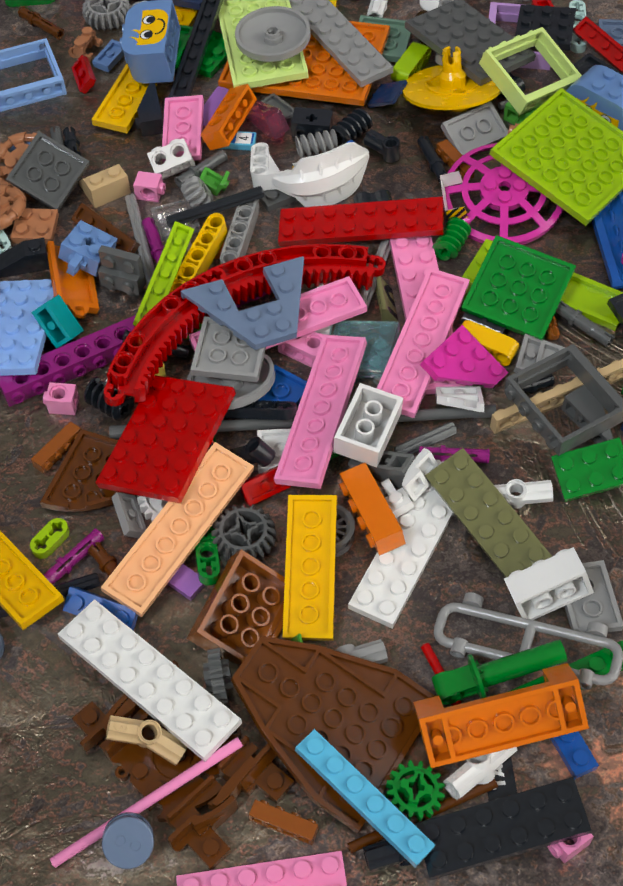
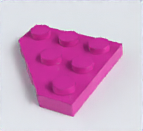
M463 325L420 364L435 381H455L456 384L469 386L478 384L484 385V388H493L509 373Z

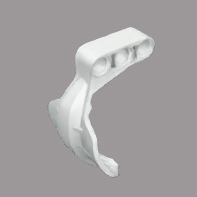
M263 142L256 143L251 147L250 161L253 188L261 186L263 191L277 189L295 197L304 207L334 205L350 197L360 186L369 160V151L355 142H349L330 151L301 158L292 170L280 171L270 156L268 144Z

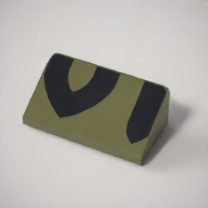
M377 277L376 294L381 321L383 323L397 322L398 317L392 288L381 277Z

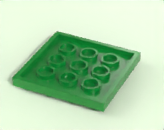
M496 235L461 306V311H467L480 318H487L488 321L506 327V329L521 335L528 334L542 341L574 274L576 265Z

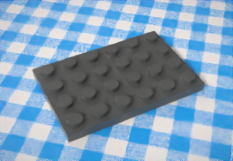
M454 0L405 21L404 27L442 57V51L445 47L450 46L451 57H453L455 47L458 46L461 49L462 69L469 78L480 86L492 81L479 64L483 52L489 47H495L503 41L507 42L514 38L464 0ZM528 48L498 62L509 73L535 61L536 53Z

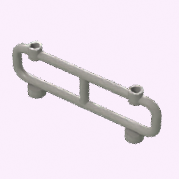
M472 592L465 593L462 603L452 602L446 604L438 613L433 632L435 640L440 645L450 648V654L456 658H464L465 653H470L496 660L513 653L468 643L467 640L459 637L454 639L446 637L443 633L449 614L453 612L524 628L525 632L519 652L531 648L535 631L611 650L613 658L610 671L606 675H598L585 668L580 670L571 668L579 679L581 689L590 690L592 684L601 686L612 684L617 680L623 662L622 648L616 641L607 638L608 627L600 622L588 623L586 633L484 609L482 608L484 598Z

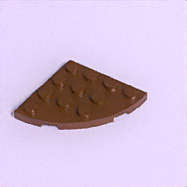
M81 429L40 501L41 507L56 511L79 512L112 505L111 497L118 491L99 488L96 480L118 440Z

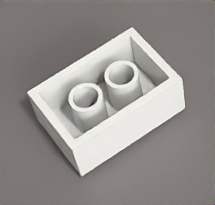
M360 383L334 437L333 452L377 468L401 415L403 397Z
M574 547L560 550L555 556L546 560H538L531 567L514 571L509 577L504 578L521 617L535 620L594 593L587 572Z

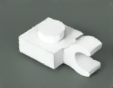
M389 478L381 482L388 495L385 499L395 518L415 507L403 487L396 491Z

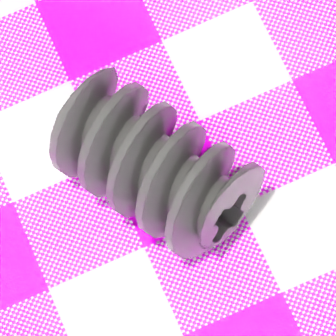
M331 129L330 134L327 130L323 131L322 135L320 132H316L315 138L312 133H309L307 138L304 134L300 135V139L295 136L296 149L300 158H304L305 154L309 157L312 156L313 152L315 155H318L320 151L324 153L327 150L338 147L334 129Z

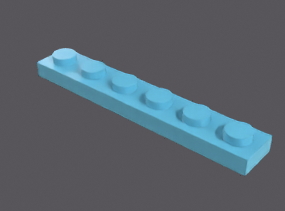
M315 729L296 746L295 752L412 866L416 868L433 850L435 844Z

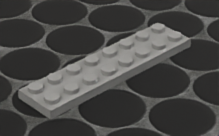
M289 0L291 8L299 11L307 18L313 37L360 87L393 73V66L329 0Z

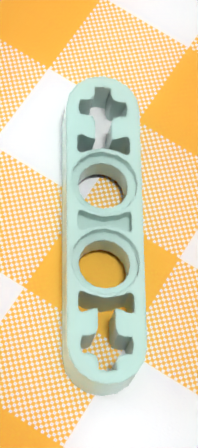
M581 0L571 1L569 8L578 9L575 19H584L586 17L585 3ZM574 21V27H575L580 21ZM573 33L570 50L574 53L585 52L587 44Z

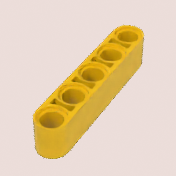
M213 213L206 219L179 267L170 293L183 283L209 269L228 234L225 218L220 213Z

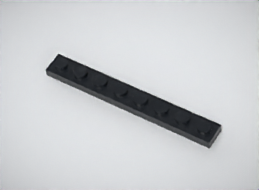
M202 0L168 98L191 96L223 0Z

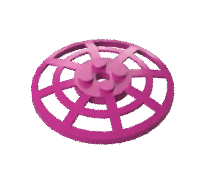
M497 143L480 146L461 156L448 173L454 172L463 162L471 167L465 173L462 184L445 187L448 210L453 209L449 194L462 192L464 203L470 210L467 214L468 218L462 220L470 224L478 217L485 222L500 225V237L521 245L539 239L556 224L563 210L557 205L552 216L545 221L538 213L547 198L541 193L538 202L533 207L527 201L529 191L539 192L503 164L491 170L483 165L491 160H496L491 155L478 161L471 158L478 153L491 150ZM475 170L484 175L480 183H468ZM501 186H507L509 190L501 191L499 188ZM480 190L482 200L475 206L469 197L468 191ZM488 206L500 211V218L490 216L482 211ZM520 206L526 211L525 214L508 218V211L515 210ZM532 218L539 226L529 233L508 237V225L519 224ZM471 228V234L468 236L482 244L486 239L493 241L495 236L481 233Z

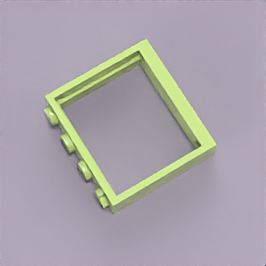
M543 27L534 31L530 30L527 34L518 35L507 42L503 41L495 47H489L483 52L479 62L519 115L541 106L560 88L566 91L582 76ZM535 46L561 80L525 95L498 61Z

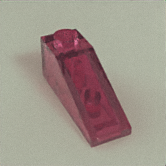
M256 100L246 117L266 136L274 140L283 137L285 132L290 129L279 108Z

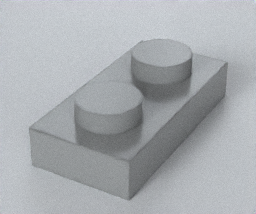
M116 492L111 498L124 536L140 538L145 532L146 526L135 495Z

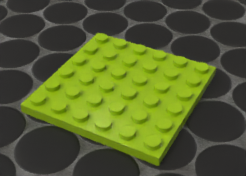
M560 88L497 143L489 153V155L585 226L623 191V131L563 88Z

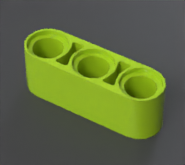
M413 41L394 65L391 80H406L414 73L422 70L431 56L432 49L427 45Z

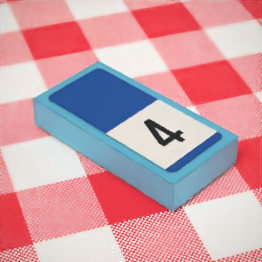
M237 131L230 145L219 149L251 151V147L256 144L257 133Z

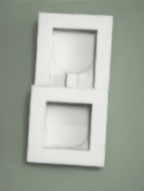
M425 448L414 459L402 482L404 490L413 502L430 486L425 475L439 466L431 451Z

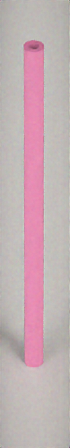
M236 737L216 750L206 762L203 760L199 761L121 813L132 812L139 814L243 747L241 741ZM110 820L51 857L50 861L54 868L101 839L105 826Z

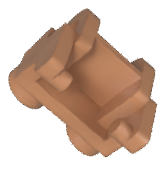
M84 27L81 36H77L74 46L69 48L68 53L72 58L77 59L84 55L91 62L93 53L90 52L88 55L85 50L92 48L93 45L97 47L102 46L103 41L97 38L92 27Z

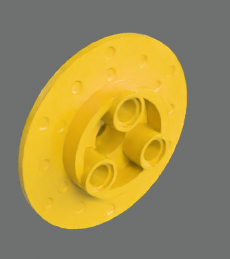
M450 46L445 47L442 51L443 66H433L414 73L406 79L408 83L402 91L404 98L416 106L434 110H452L454 112H463L471 107L487 103L501 93L493 81L480 86L466 75L462 69L461 49L458 46L455 47L453 57H451Z

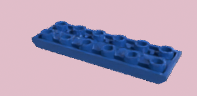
M621 192L592 220L611 287L614 289L623 288V264L621 263L623 254V192Z

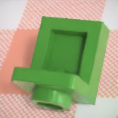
M205 167L200 175V179L208 186L211 194L218 196L221 190H226L230 182L227 179L230 172L226 171L221 176Z

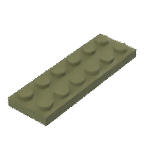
M464 448L425 475L427 481L505 578L509 577L514 571L531 567L538 560H546L553 557Z

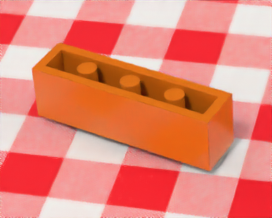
M366 463L339 473L342 483L339 484L340 490L344 497H349L350 500L347 502L352 513L357 512L359 517L356 519L361 531H367L368 534L365 537L370 548L375 547L380 556L405 545L403 531Z

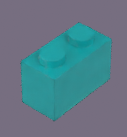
M59 294L31 312L56 349L84 331Z

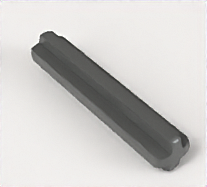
M448 422L395 446L394 452L413 454L419 451V446L428 447L455 435L457 428L453 422Z

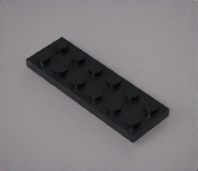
M574 777L415 823V826L435 844L433 850L424 858L430 880L592 833Z

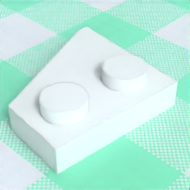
M480 386L436 387L435 396L437 404L484 412V400Z

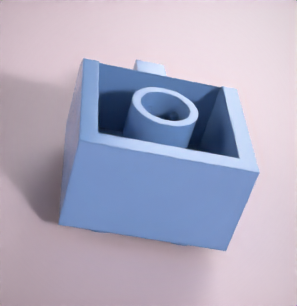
M80 220L61 243L58 258L68 263L66 273L72 276L81 269L98 277V270L101 267L98 250L101 245L115 248L118 238Z

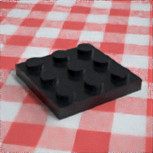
M521 5L515 37L527 34L530 30L534 31L543 27L561 50H570L576 8Z

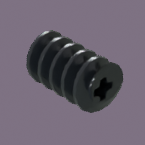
M359 108L354 109L341 121L337 122L336 125L331 127L336 132L338 146L345 144L349 140L355 141L362 133L372 128L373 121L366 111Z
M99 377L93 378L84 391L85 402L99 409L100 412L106 413L107 416L112 417L116 421H122L127 418L134 406L133 397L128 399V395H126L121 405L110 406L104 400V388L107 382L101 381ZM114 388V394L111 397H115L118 394L117 389Z

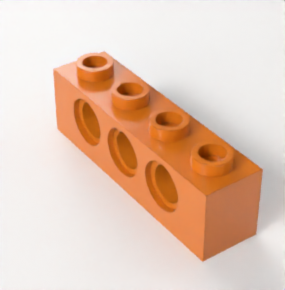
M248 84L228 90L201 133V137L210 151L230 145L256 102L257 98Z

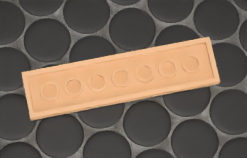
M215 442L205 454L181 504L167 502L101 586V591L128 607L140 617H143L254 471V466Z

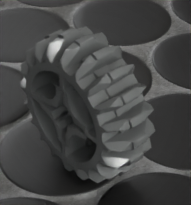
M244 503L238 509L233 505L232 511L225 509L224 516L219 515L217 522H214L213 529L215 530L211 533V536L216 537L212 542L217 544L218 555H223L224 560L227 562L231 556L242 549L254 558H259L263 561L265 558L264 553L270 554L271 547H274L277 536L275 523L271 520L269 513L264 514L262 507L256 510L253 504L250 508H246Z

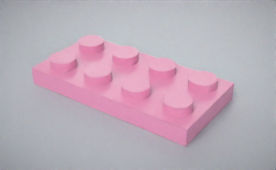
M203 95L165 98L162 147L168 145L174 139L184 138L194 161L202 159ZM179 151L176 157H181L184 151Z

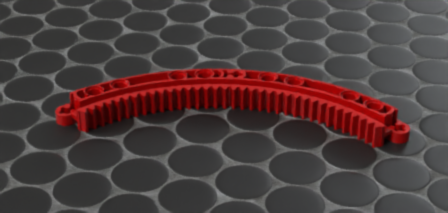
M310 244L264 250L238 257L213 267L183 283L165 296L144 315L129 333L108 369L107 383L104 388V400L110 406L121 405L126 395L134 396L135 402L138 403L146 401L149 387H152V381L155 380V374L159 373V368L163 367V361H167V355H172V349L176 350L177 344H182V338L187 339L188 333H193V328L199 329V323H203L204 316L210 317L207 313L199 311L198 306L187 298L183 299L181 297V290L223 279L234 303L240 305V299L247 302L248 296L255 299V294L262 297L263 291L268 295L270 294L271 288L263 274V267L303 256L304 265L301 288L303 284H306L308 288L311 287L312 283L319 287L320 283L326 285L349 276L354 285L357 286V289L365 286V290L368 291L372 287L373 277H379L384 274L386 261L380 256L368 254V247ZM114 388L117 389L118 394L115 397H111L114 394Z

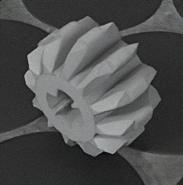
M192 176L181 185V192L191 207H197L213 201L211 191L200 177Z

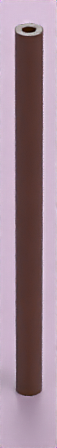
M493 779L487 784H477L458 800L452 796L439 802L441 804L439 811L433 810L432 817L498 788L496 780ZM423 814L422 821L429 819L425 814ZM412 816L410 821L415 825L419 821L416 816ZM375 830L347 843V847L352 854L385 838Z

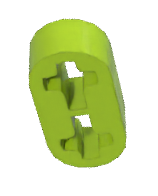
M62 518L52 519L36 534L30 542L32 554L36 558H48L68 538L70 531L67 522ZM55 528H57V529H61V528H62V531H61V532L56 531V532L54 533V529H55ZM38 545H41V546L46 545V548H45V549H43V548H39V549H38L37 546H38Z

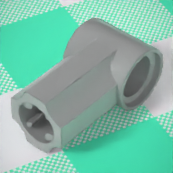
M381 639L359 646L347 644L336 649V651L378 664L388 662L386 648Z

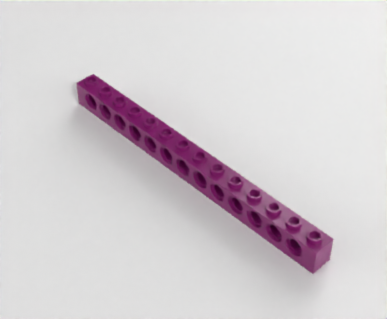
M263 291L262 297L267 295L265 291ZM255 294V299L248 296L247 302L240 299V305H235L239 308L246 303L259 299L260 296ZM136 315L41 355L36 375L0 376V390L8 406L11 407L33 396L44 393L48 390L49 382L65 383L111 363L123 344L122 338L125 329L128 331L134 329L135 325H133Z

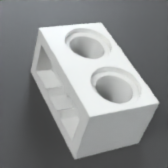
M184 138L174 139L168 145L155 147L151 152L147 153L154 173L162 174V180L185 171L190 166H196ZM179 151H184L181 157H176ZM166 159L162 165H158L159 160Z

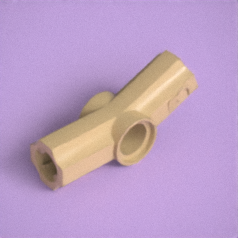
M113 715L109 717L106 740L137 744L143 748H148L175 766L187 749V746L174 735L161 728L160 724L154 720L143 721ZM148 727L153 730V740L143 738V728Z

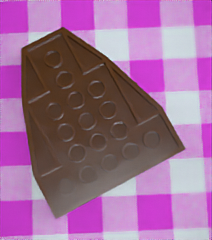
M266 636L259 638L231 678L232 684L259 732L310 800L356 833L360 831L366 820L295 752L296 746L315 729L374 787L383 793L387 780H391L389 777L391 771L397 770L398 765L402 762L420 732L413 702L435 697V695L397 669L320 645Z

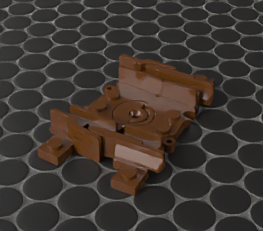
M173 660L172 663L180 669L178 663ZM125 694L112 706L106 715L91 701L72 717L73 722L86 735L80 742L85 753L106 736L110 715L143 721H156ZM146 727L142 729V736L146 740H153L154 732ZM238 727L219 748L236 737L240 740L242 736L241 729ZM246 735L240 740L243 747L203 772L208 777L205 781L198 775L148 808L149 811L157 806L163 808L162 813L157 816L159 822H166L174 830L167 838L170 847L175 852H181L189 845L190 849L209 870H213L231 853V848L218 836L215 830L238 810L236 798L240 792L250 796L258 788L273 802L278 804L294 786V780L272 763L277 755L269 744L255 758L252 757L258 747ZM104 740L99 745L106 758L117 767L115 770L117 780L125 782L130 776L131 785L143 798L202 760L188 747L184 753V760L179 761L175 766L148 748H143L137 744ZM221 777L227 782L222 787L216 781V778ZM208 804V808L212 811L201 815L198 811Z

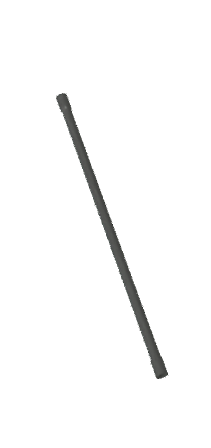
M484 405V412L462 408L421 409L417 411L415 418L401 414L398 422L492 418V414L496 412V405ZM294 419L223 420L217 432L291 428ZM127 425L109 426L110 438L119 439Z

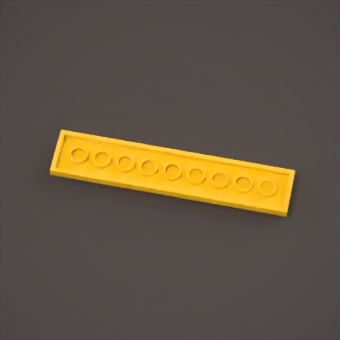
M174 5L179 24L192 27L199 10ZM128 64L125 65L92 117L93 126L128 133L135 122V118L138 117L137 109L149 83L145 84L135 81Z

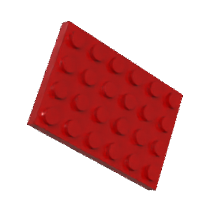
M155 375L152 387H149V394H146V401L139 402L96 480L97 486L102 489L181 504L236 394L234 387Z

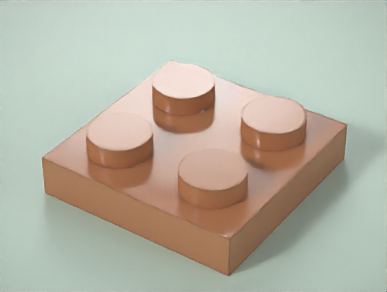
M25 208L21 217L14 221L10 237L11 242L19 244L26 240L44 238L47 245L48 241H53L59 217L58 209Z

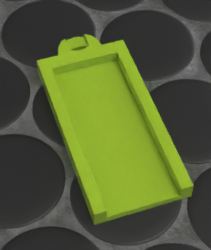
M574 272L561 300L573 309H579L582 315L592 322L616 331L620 324L607 305V302L610 298L623 292Z

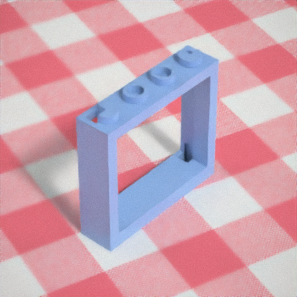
M47 38L0 50V69L47 58L54 76L0 91V112L67 94L64 79Z

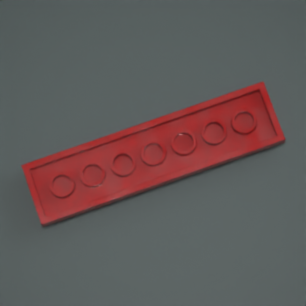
M443 196L281 209L278 244L282 247L443 235Z

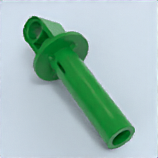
M558 639L480 665L477 660L475 662L472 654H468V665L451 671L440 672L434 675L431 680L442 704L448 705L476 694L479 695L480 699L486 698L485 692L488 693V687L559 665L568 660L563 644Z

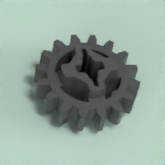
M220 648L208 649V663H203L206 689L210 694L213 693L214 697L222 704H228V690H233L229 659L222 660Z

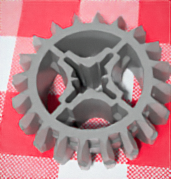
M85 0V3L82 4V14L87 25H90L92 28L97 30L103 29L104 31L110 29L112 31V28L118 29L119 26L125 23L126 14L131 7L129 0Z

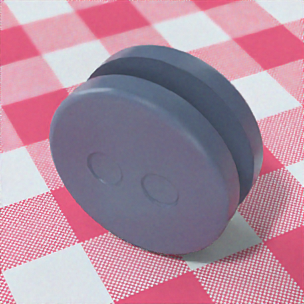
M132 812L121 813L113 817L105 826L102 836V850L106 859L112 865L121 869L136 868L142 865L153 851V830L150 823L143 816Z

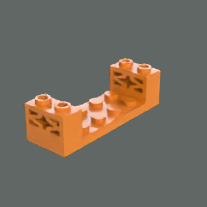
M566 663L542 669L545 683L446 708L443 707L439 696L413 702L430 767L435 768L589 729L579 679L569 664Z

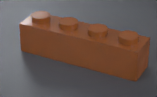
M448 139L437 143L436 153L451 169L453 164L463 155ZM463 162L454 172L459 171L463 180L465 173L471 166ZM475 171L471 175L470 179L474 178Z
M70 421L31 458L33 467L43 474L50 470L69 451L81 428Z
M255 799L248 815L249 820L309 845L313 844L318 832L316 821L309 818L307 820L303 819L295 812L288 813L280 806L273 807L265 800L258 801Z

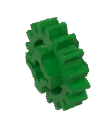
M409 760L406 768L400 763L397 768L398 772L392 770L389 776L392 780H387L386 787L391 790H388L385 795L386 798L393 799L391 803L398 807L400 812L406 813L409 820L412 819V816H416L419 822L422 821L423 814L431 818L433 810L439 811L441 807L439 802L443 801L445 794L440 792L444 789L445 784L437 782L440 779V773L433 775L431 773L433 768L430 766L427 769L423 768V761H420L418 766H414L412 760ZM408 775H413L412 777H410V778H408V779H404V777H406V776H408ZM415 782H417V787H416V788H418V789H417V793H418V794H416V797H415V800H414V799H413V795H414V794H413V789H412V788L414 787ZM422 802L428 803L422 807H417Z

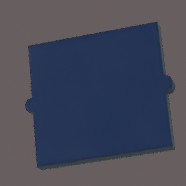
M407 80L380 84L367 106L371 108L395 104L398 97L403 93L402 91L408 83Z

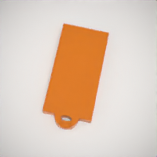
M48 241L46 249L54 297L59 294L76 318L84 319L87 313L97 314L99 304L94 276L81 269L74 276L66 273L68 263L58 258L60 246L54 245V241Z

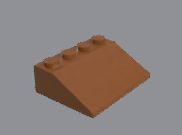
M242 549L239 550L227 562L187 639L206 651L208 649L220 648L222 658L241 665L261 636L278 637L283 627L285 577Z

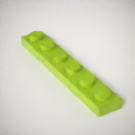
M176 221L174 222L133 325L136 326L145 314L169 294L193 235L194 228Z

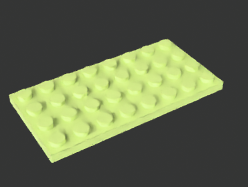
M223 0L218 18L234 88L244 84H248L250 88L309 78L303 50L286 60L264 62L247 57L239 50L236 44L235 29L244 16L264 7L282 6L291 8L289 0Z

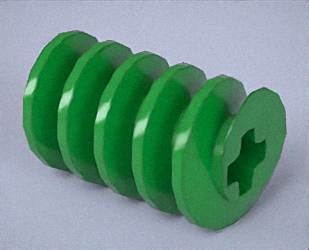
M457 217L449 218L443 228V235H439L432 246L436 258L447 261L458 256V252L461 251L472 230L466 221Z

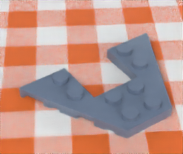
M304 257L263 267V274L277 299L276 301L238 311L223 279L181 290V297L183 299L187 298L198 306L199 311L207 313L220 326L224 325L233 331L234 336L244 340L254 350L297 338Z

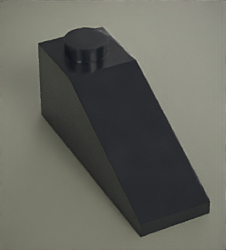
M149 83L137 109L139 118H135L137 130L141 129L142 137L163 134V117L155 83Z
M44 238L22 241L0 254V278L50 270Z

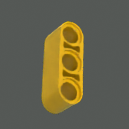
M465 320L461 324L502 366L510 365L520 348L519 343L515 339L473 321Z

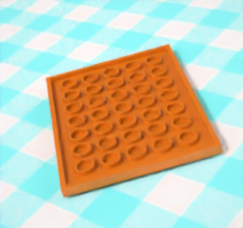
M349 21L382 55L390 33V26ZM311 34L308 45L303 49L309 78L251 88L252 92L274 93L280 96L364 106L372 83L360 87ZM227 60L218 80V85L230 89L233 88Z

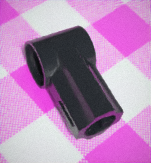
M372 129L366 133L363 139L364 145L382 154L385 162L394 163L400 159V141L397 137H386Z
M260 437L252 438L245 446L230 449L232 453L248 463H258L261 467L268 466L274 460L276 454Z
M387 840L363 847L365 861L370 873L397 864L399 866L411 865Z

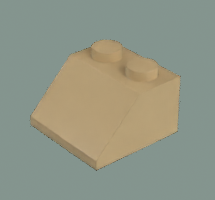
M119 164L81 179L78 182L94 208L131 193L128 176Z

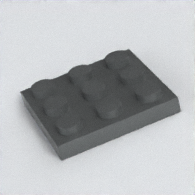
M38 131L7 176L6 181L48 207L58 209L59 211L89 167L90 161Z

